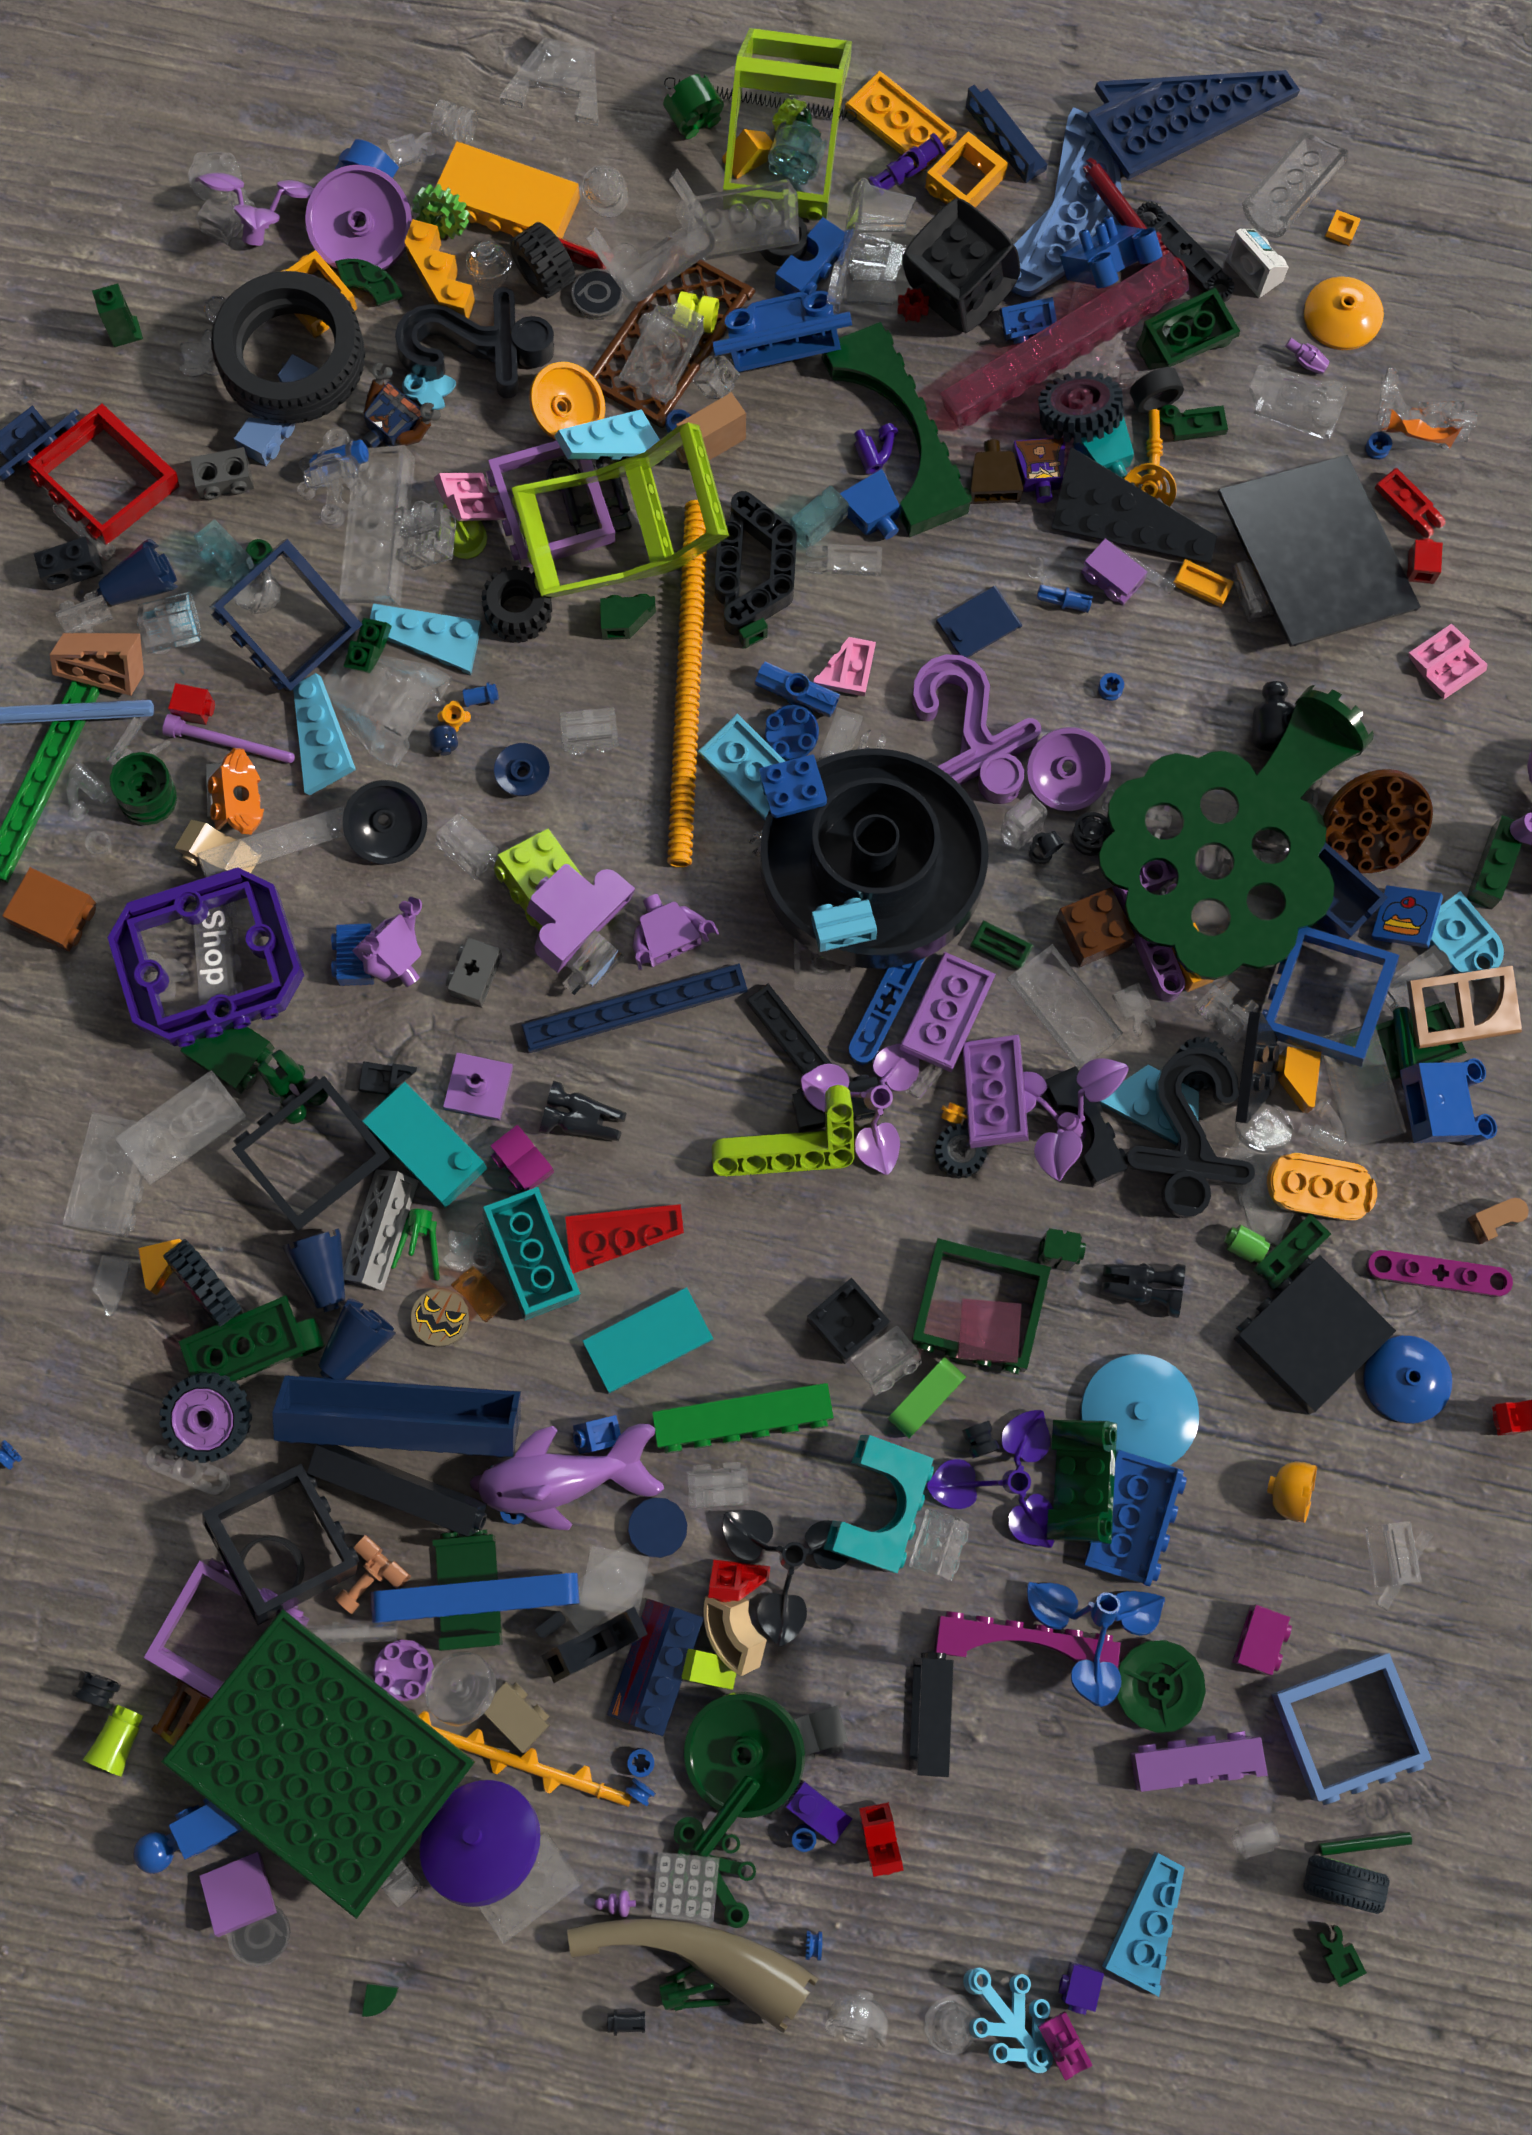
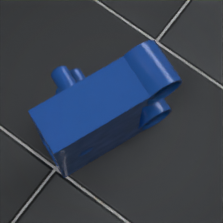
M1107 216L1103 219V223L1095 226L1097 235L1091 238L1088 229L1081 230L1079 232L1081 244L1059 255L1067 280L1095 285L1096 288H1105L1119 280L1117 272L1137 261L1140 264L1154 262L1161 258L1163 253L1155 228L1143 229L1115 225L1113 217Z
M1472 1058L1464 1062L1417 1063L1400 1070L1414 1143L1463 1142L1466 1145H1474L1491 1139L1496 1135L1497 1125L1493 1117L1489 1114H1481L1474 1117L1468 1087L1483 1082L1486 1077L1485 1066L1480 1060Z

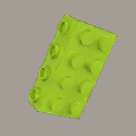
M549 828L498 854L494 865V872L498 880L506 884L513 901L516 904H520L525 911L530 925L535 926L539 932L543 926L526 911L531 896L537 891L535 888L538 883L546 876L548 878L552 877L564 864L570 865L582 876Z

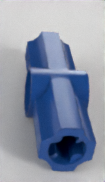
M764 662L755 680V685L784 697L789 704L802 705L829 718L833 714L840 698V694L809 681L807 676L802 673L792 674L767 662ZM794 686L802 687L804 691L801 693H794L793 691H791V688Z

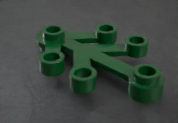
M694 1817L682 1818L674 1828V1839L679 1845L677 1857H684L687 1866L692 1850L695 1857L701 1861L700 1874L694 1877V1879L699 1881L698 1895L695 1897L689 1896L686 1902L688 1899L699 1900L700 1908L696 1910V1915L701 1912L703 1883L707 1880L704 1874L705 1863L707 1860H714L716 1862L715 1876L712 1878L708 1877V1879L714 1882V1889L726 1908L724 1914L725 1921L733 1928L743 1927L748 1922L749 1910L744 1903L734 1899L719 1871L739 1875L742 1880L750 1881L756 1875L755 1865L750 1861L741 1863L713 1855L708 1857L699 1855L693 1846L705 1830L698 1819ZM686 1827L694 1829L695 1835L693 1838L686 1839L683 1836V1830ZM727 1834L721 1838L716 1846H721L725 1852L732 1854L738 1851L740 1840L735 1834ZM734 1838L737 1841V1846L734 1849H728L725 1846L726 1839ZM744 1865H750L753 1868L751 1876L745 1877L742 1875L741 1868ZM674 1869L670 1872L669 1881L672 1885L673 1874L675 1873ZM686 1871L684 1873V1885L686 1884L688 1879V1874ZM738 1909L742 1912L743 1917L740 1921H734L731 1918L733 1910Z

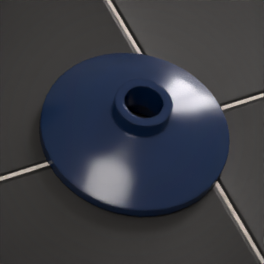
M516 743L506 747L498 755L494 764V775L498 785L505 792L514 796L535 794L544 787L550 774L549 761L544 752L528 743ZM520 770H526L528 774L524 777H520L518 775V772Z

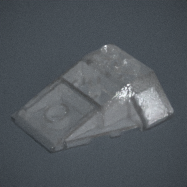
M344 648L323 680L335 715L373 757L396 769L410 747L407 739L431 700L434 698L439 701L453 678L429 664L382 655L370 674L346 669L343 666L348 649Z

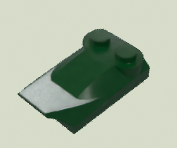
M1214 288L1145 320L1136 347L1149 370L1171 367L1212 348L1228 346L1232 339L1239 337L1240 329L1217 289Z

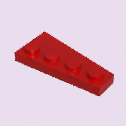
M681 1204L565 1217L570 1268L573 1274L684 1233Z

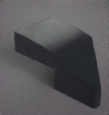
M363 1061L358 1091L387 1095L414 1075L417 1067L394 1063L391 1066Z

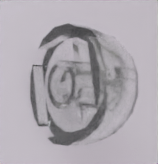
M856 1990L855 1994H846L832 2004L827 2015L825 2031L835 2038L837 2032L845 2036L844 2042L857 2046L878 2048V2043H880L884 2047L889 2024L887 2013L879 2002L873 2000L874 1995L865 1990Z

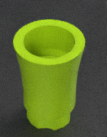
M116 1704L112 1716H108L103 1729L83 1758V1761L122 1777L128 1755L140 1730L138 1726L144 1716Z

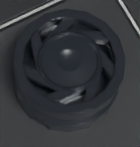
M1088 812L1081 815L1075 822L1072 832V843L1076 850L1088 856L1099 855L1103 842L1113 833L1108 818L1097 812Z
M81 1670L78 1676L80 1680L78 1687L81 1689L73 1690L71 1694L86 1702L105 1708H112L114 1704L109 1699L113 1698L115 1692H119L121 1684L104 1676Z

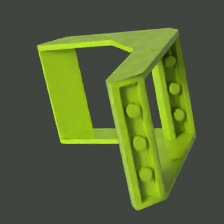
M749 28L737 55L723 185V207L735 211H755L759 214H773L784 211L812 221L820 220L822 217L827 219L836 137L843 89L850 66L852 41ZM753 54L828 63L839 65V69L751 57ZM742 88L834 99L823 195L731 183Z
M689 422L677 426L645 452L594 471L512 487L514 495L512 498L513 505L520 517V531L526 539L528 546L527 557L531 565H533L536 576L535 586L541 596L559 597L665 574L681 568L729 536L700 426ZM683 445L706 533L674 553L651 468ZM627 476L650 563L622 573L560 586L535 494Z

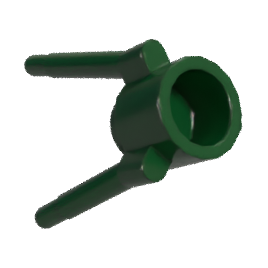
M691 1965L676 1974L666 1976L667 1983L659 1985L665 2010L674 2008L676 2012L686 2008L729 2005L730 2000L687 2001L690 1995L714 1988L712 1983L687 1989L685 1981L679 1982L680 1979L697 1970Z

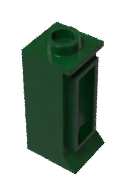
M118 283L92 290L99 316L114 347L143 340L137 316L131 314Z

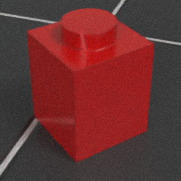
M1428 538L1415 540L1408 553V581L1429 584L1436 582L1442 569V542H1434V540Z
M175 683L168 709L171 714L180 716L181 720L207 725L208 717H212L214 713L215 701L208 689Z

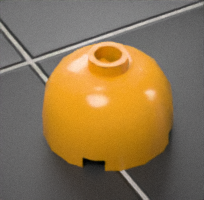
M1295 1461L1281 1467L1276 1477L1270 1476L1267 1493L1272 1494L1273 1506L1284 1518L1295 1522H1306L1311 1505L1312 1491H1314L1316 1465Z

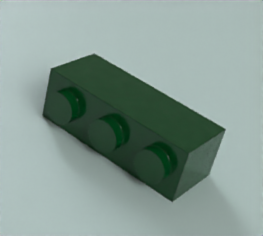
M1503 815L1491 828L1466 896L1469 901L1491 910L1502 900L1523 843L1516 840L1510 832V826L1515 820Z

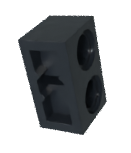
M86 537L34 553L39 577L52 591L104 574L98 550Z

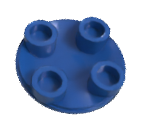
M783 706L769 715L766 720V741L783 759L793 760L805 757L814 749L818 741L819 727L817 720L808 709L802 706Z

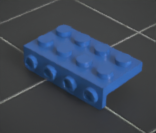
M1117 1449L1111 1544L1090 1542L1084 1565L1143 1583L1149 1587L1152 1580L1157 1581L1161 1571V1564L1157 1563L1160 1552H1166L1170 1535L1166 1534L1169 1522H1175L1178 1512V1506L1174 1505L1177 1494H1183L1187 1477L1183 1476L1184 1470Z

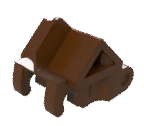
M180 1679L176 1683L177 1689L158 1724H154L151 1729L172 1746L175 1745L211 1699ZM187 1694H189L192 1698L174 1732L169 1731L174 1718Z

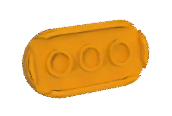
M1291 1153L1276 1159L1267 1174V1189L1270 1197L1279 1207L1288 1211L1351 1221L1358 1220L1367 1212H1370L1377 1199V1186L1374 1179H1371L1367 1173L1368 1171L1363 1166L1356 1163L1302 1153Z

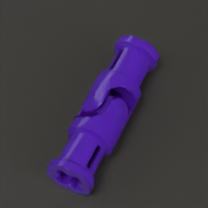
M935 133L929 135L930 138L918 147L913 146L899 156L896 161L890 162L886 165L884 171L875 177L870 176L868 178L872 190L880 199L887 190L895 185H901L905 177H912L924 169L930 160L939 154L942 156L946 153L942 142ZM913 159L918 166L917 168H915Z

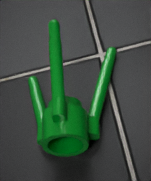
M410 1209L409 1218L406 1219L391 1269L396 1268L408 1234H411L408 1255L413 1256L418 1236H426L428 1231L434 1280L438 1281L440 1279L436 1240L437 1222L432 1221L433 1213L431 1211Z

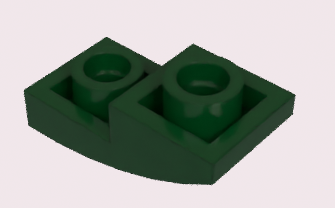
M363 618V625L360 627L357 641L350 642L343 667L370 674L383 652L392 626L387 622Z

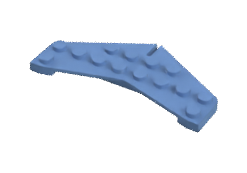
M1074 107L1066 123L1054 201L1051 207L1014 244L1019 255L1020 276L1011 291L1023 297H1031L1065 276L1059 255L1081 244L1079 237L1081 230L1088 229L1091 238L1097 235L1095 226L1103 223V219L1107 216L1113 217L1115 225H1121L1086 179L1083 167L1088 164L1086 162L1087 159L1092 158L1096 160L1097 164L1101 165L1122 194L1120 169L1086 120L1088 113Z

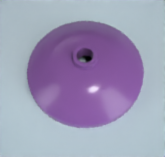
M1076 727L1059 728L1044 735L1033 747L1027 763V777L1034 794L1049 807L1063 811L1079 810L1095 802L1105 791L1111 775V761L1103 743L1089 731ZM1069 761L1072 763L1070 770L1062 769L1064 762Z

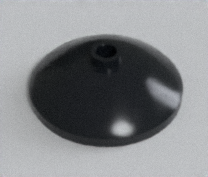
M376 780L361 786L347 801L342 817L344 835L351 848L362 858L377 864H393L410 857L421 846L428 825L426 809L419 796L408 786L393 780ZM387 815V823L380 824L378 822L379 816Z

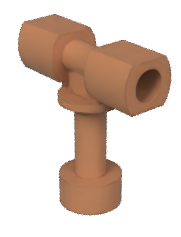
M367 1535L354 1547L355 1551L367 1561L363 1565L367 1571L348 1592L342 1589L334 1598L351 1614L360 1606L357 1599L375 1579L381 1582L385 1578L396 1589H400L411 1577L397 1562L389 1561L382 1554L383 1549Z

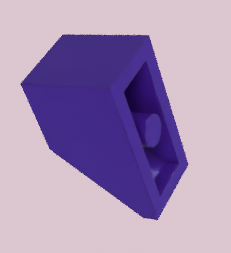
M804 1780L785 1805L792 1813L834 1844L853 1819Z

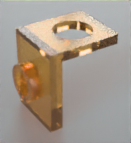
M471 1266L451 1284L457 1292L467 1299L484 1322H488L507 1305L505 1299L490 1280L474 1266ZM475 1276L472 1283L463 1286V1283L468 1278Z

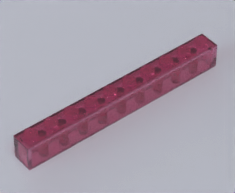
M1169 252L941 392L945 410L960 430L966 426L973 425L985 414L999 409L1003 403L1012 398L1019 397L1029 387L1043 382L1057 370L1066 368L1078 357L1089 354L1101 343L1112 340L1119 332L1127 327H1133L1142 318L1150 313L1159 311L1163 305L1173 299L1182 297L1189 290L1187 272L1173 254Z

